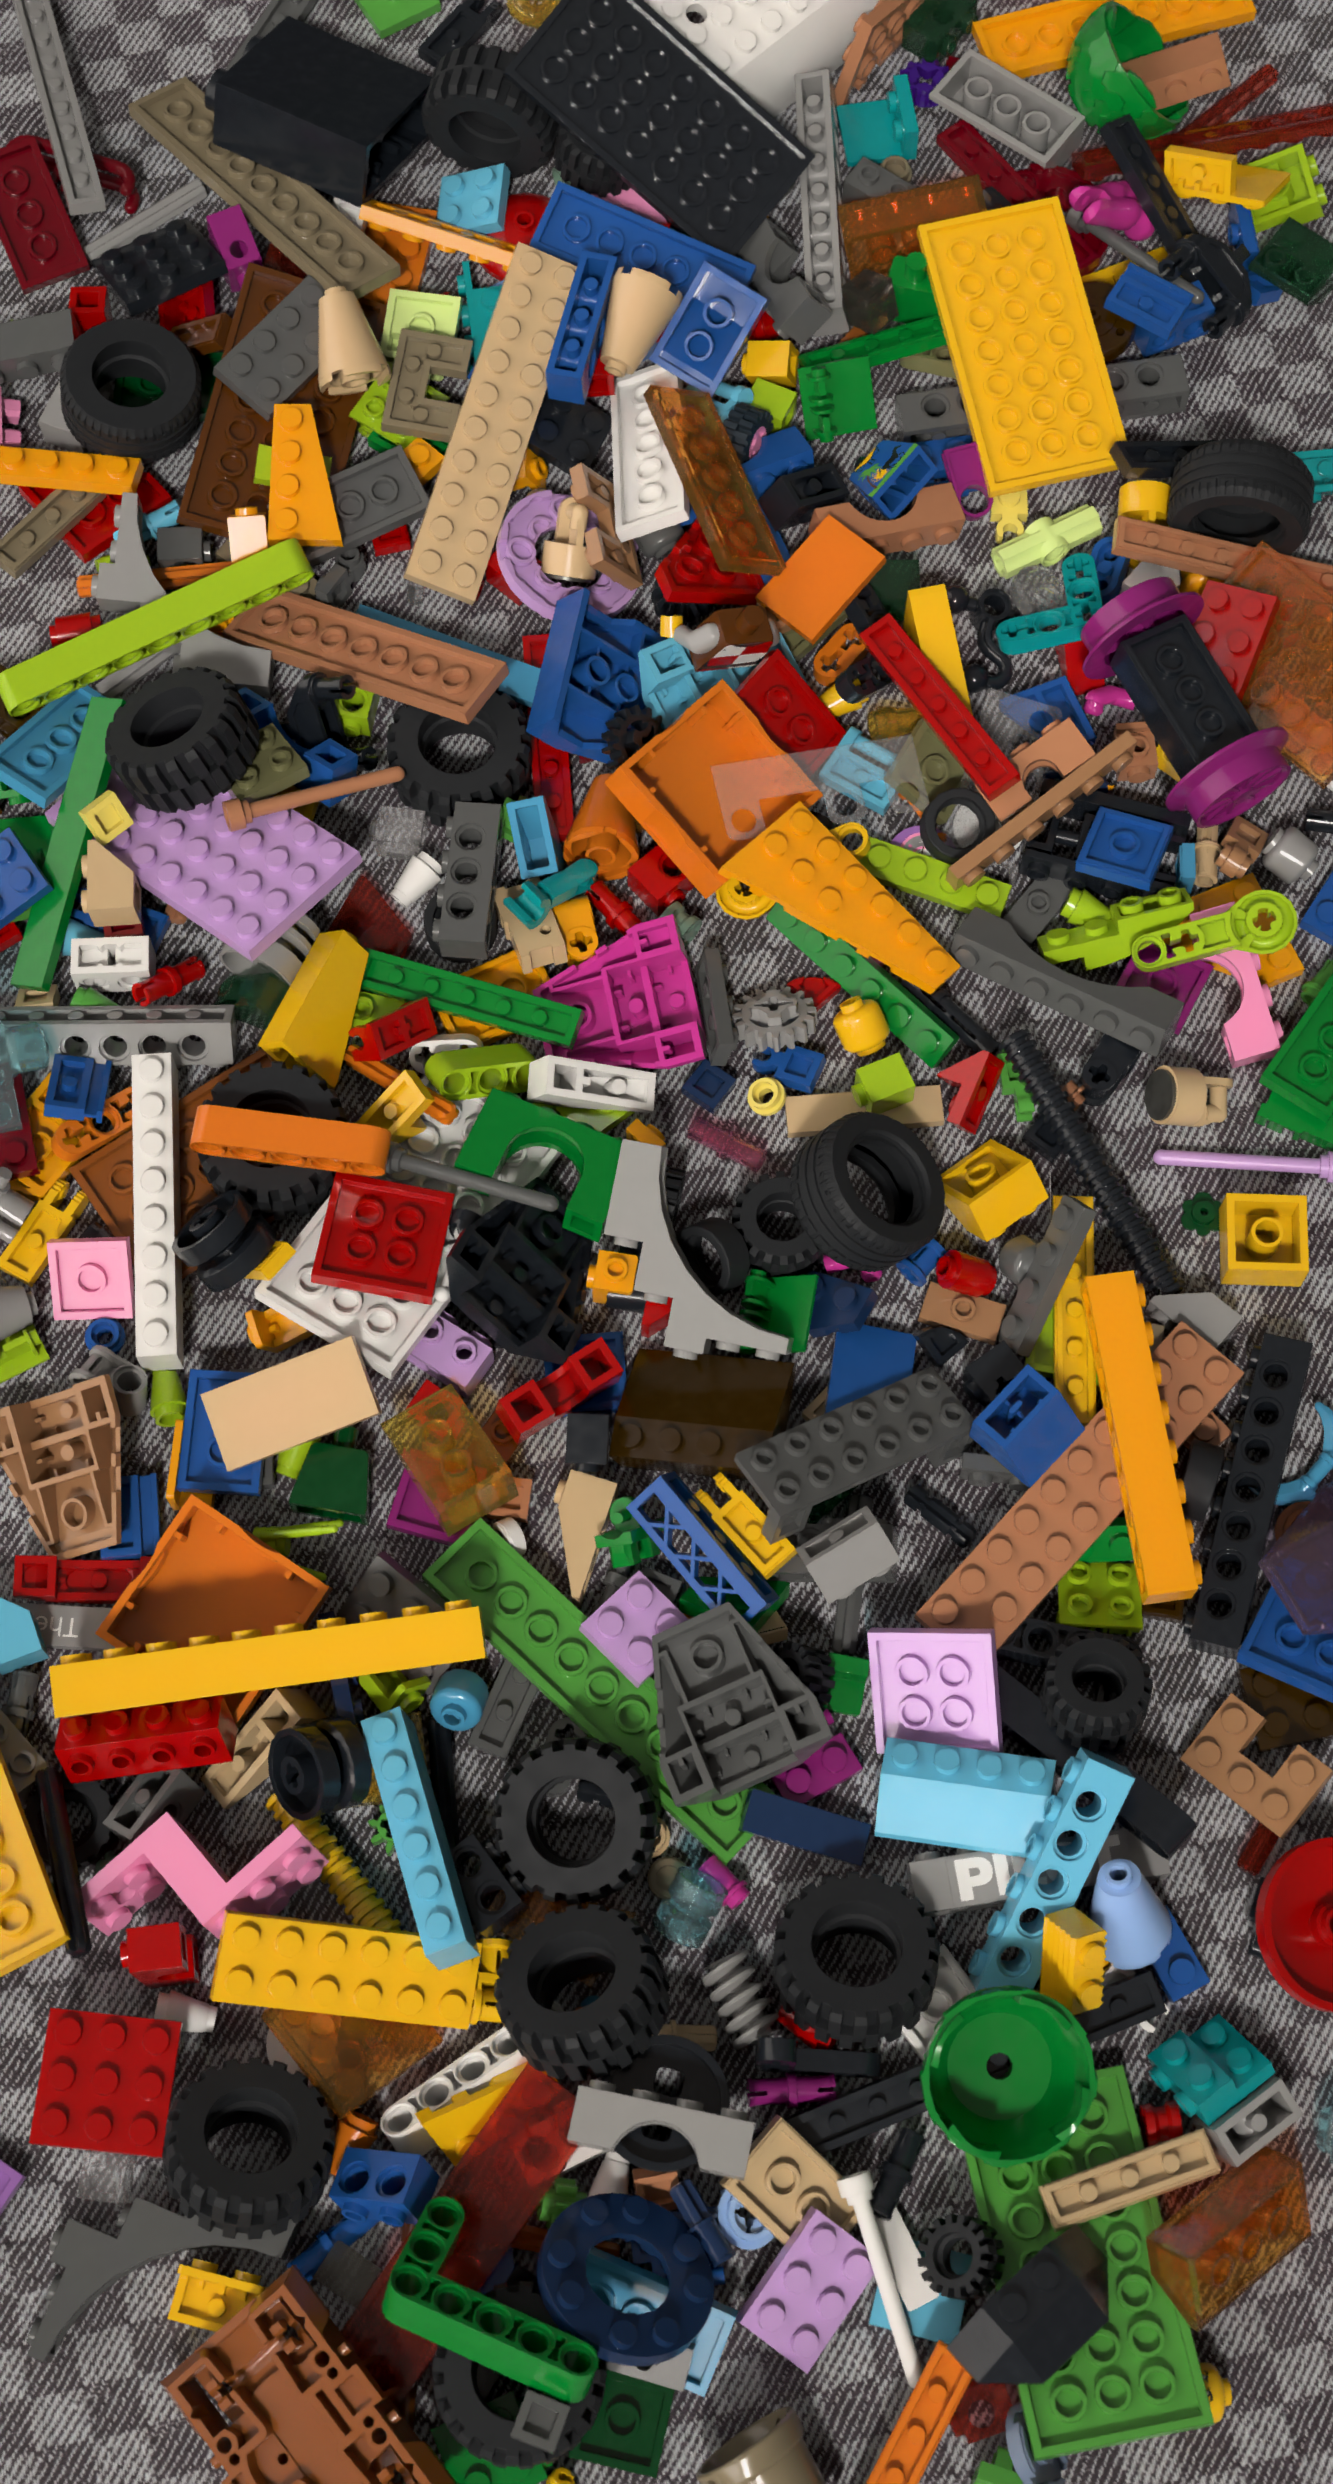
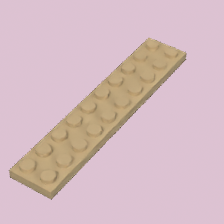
M518 241L404 572V579L469 605L474 604L547 389L545 372L577 266Z

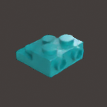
M1219 2013L1189 2037L1181 2029L1147 2055L1152 2065L1148 2073L1156 2085L1163 2092H1166L1168 2089L1172 2090L1175 2093L1174 2099L1183 2112L1190 2118L1196 2114L1208 2127L1276 2073L1272 2063Z

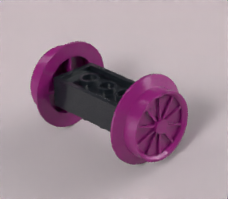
M1157 577L1139 583L1122 592L1106 603L1088 620L1080 635L1081 640L1089 651L1082 669L1086 677L1090 679H1104L1115 675L1118 677L1181 779L1166 798L1165 804L1168 810L1188 811L1197 827L1209 828L1227 822L1251 809L1272 794L1287 779L1291 772V767L1281 753V750L1286 745L1289 734L1283 727H1271L1259 731L1192 626L1204 607V600L1201 595L1196 592L1180 593L1171 578Z

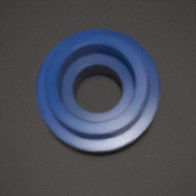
M97 1319L88 1326L85 1332V1343L89 1351L95 1345H102L117 1354L123 1348L126 1340L122 1325L115 1319ZM110 1333L113 1335L112 1340L108 1344L99 1343V1339L103 1334Z

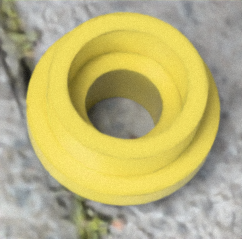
M764 1077L757 1079L748 1090V1104L758 1115H773L784 1106L786 1090L775 1078ZM767 1093H773L772 1099L767 1103H763L764 1096Z

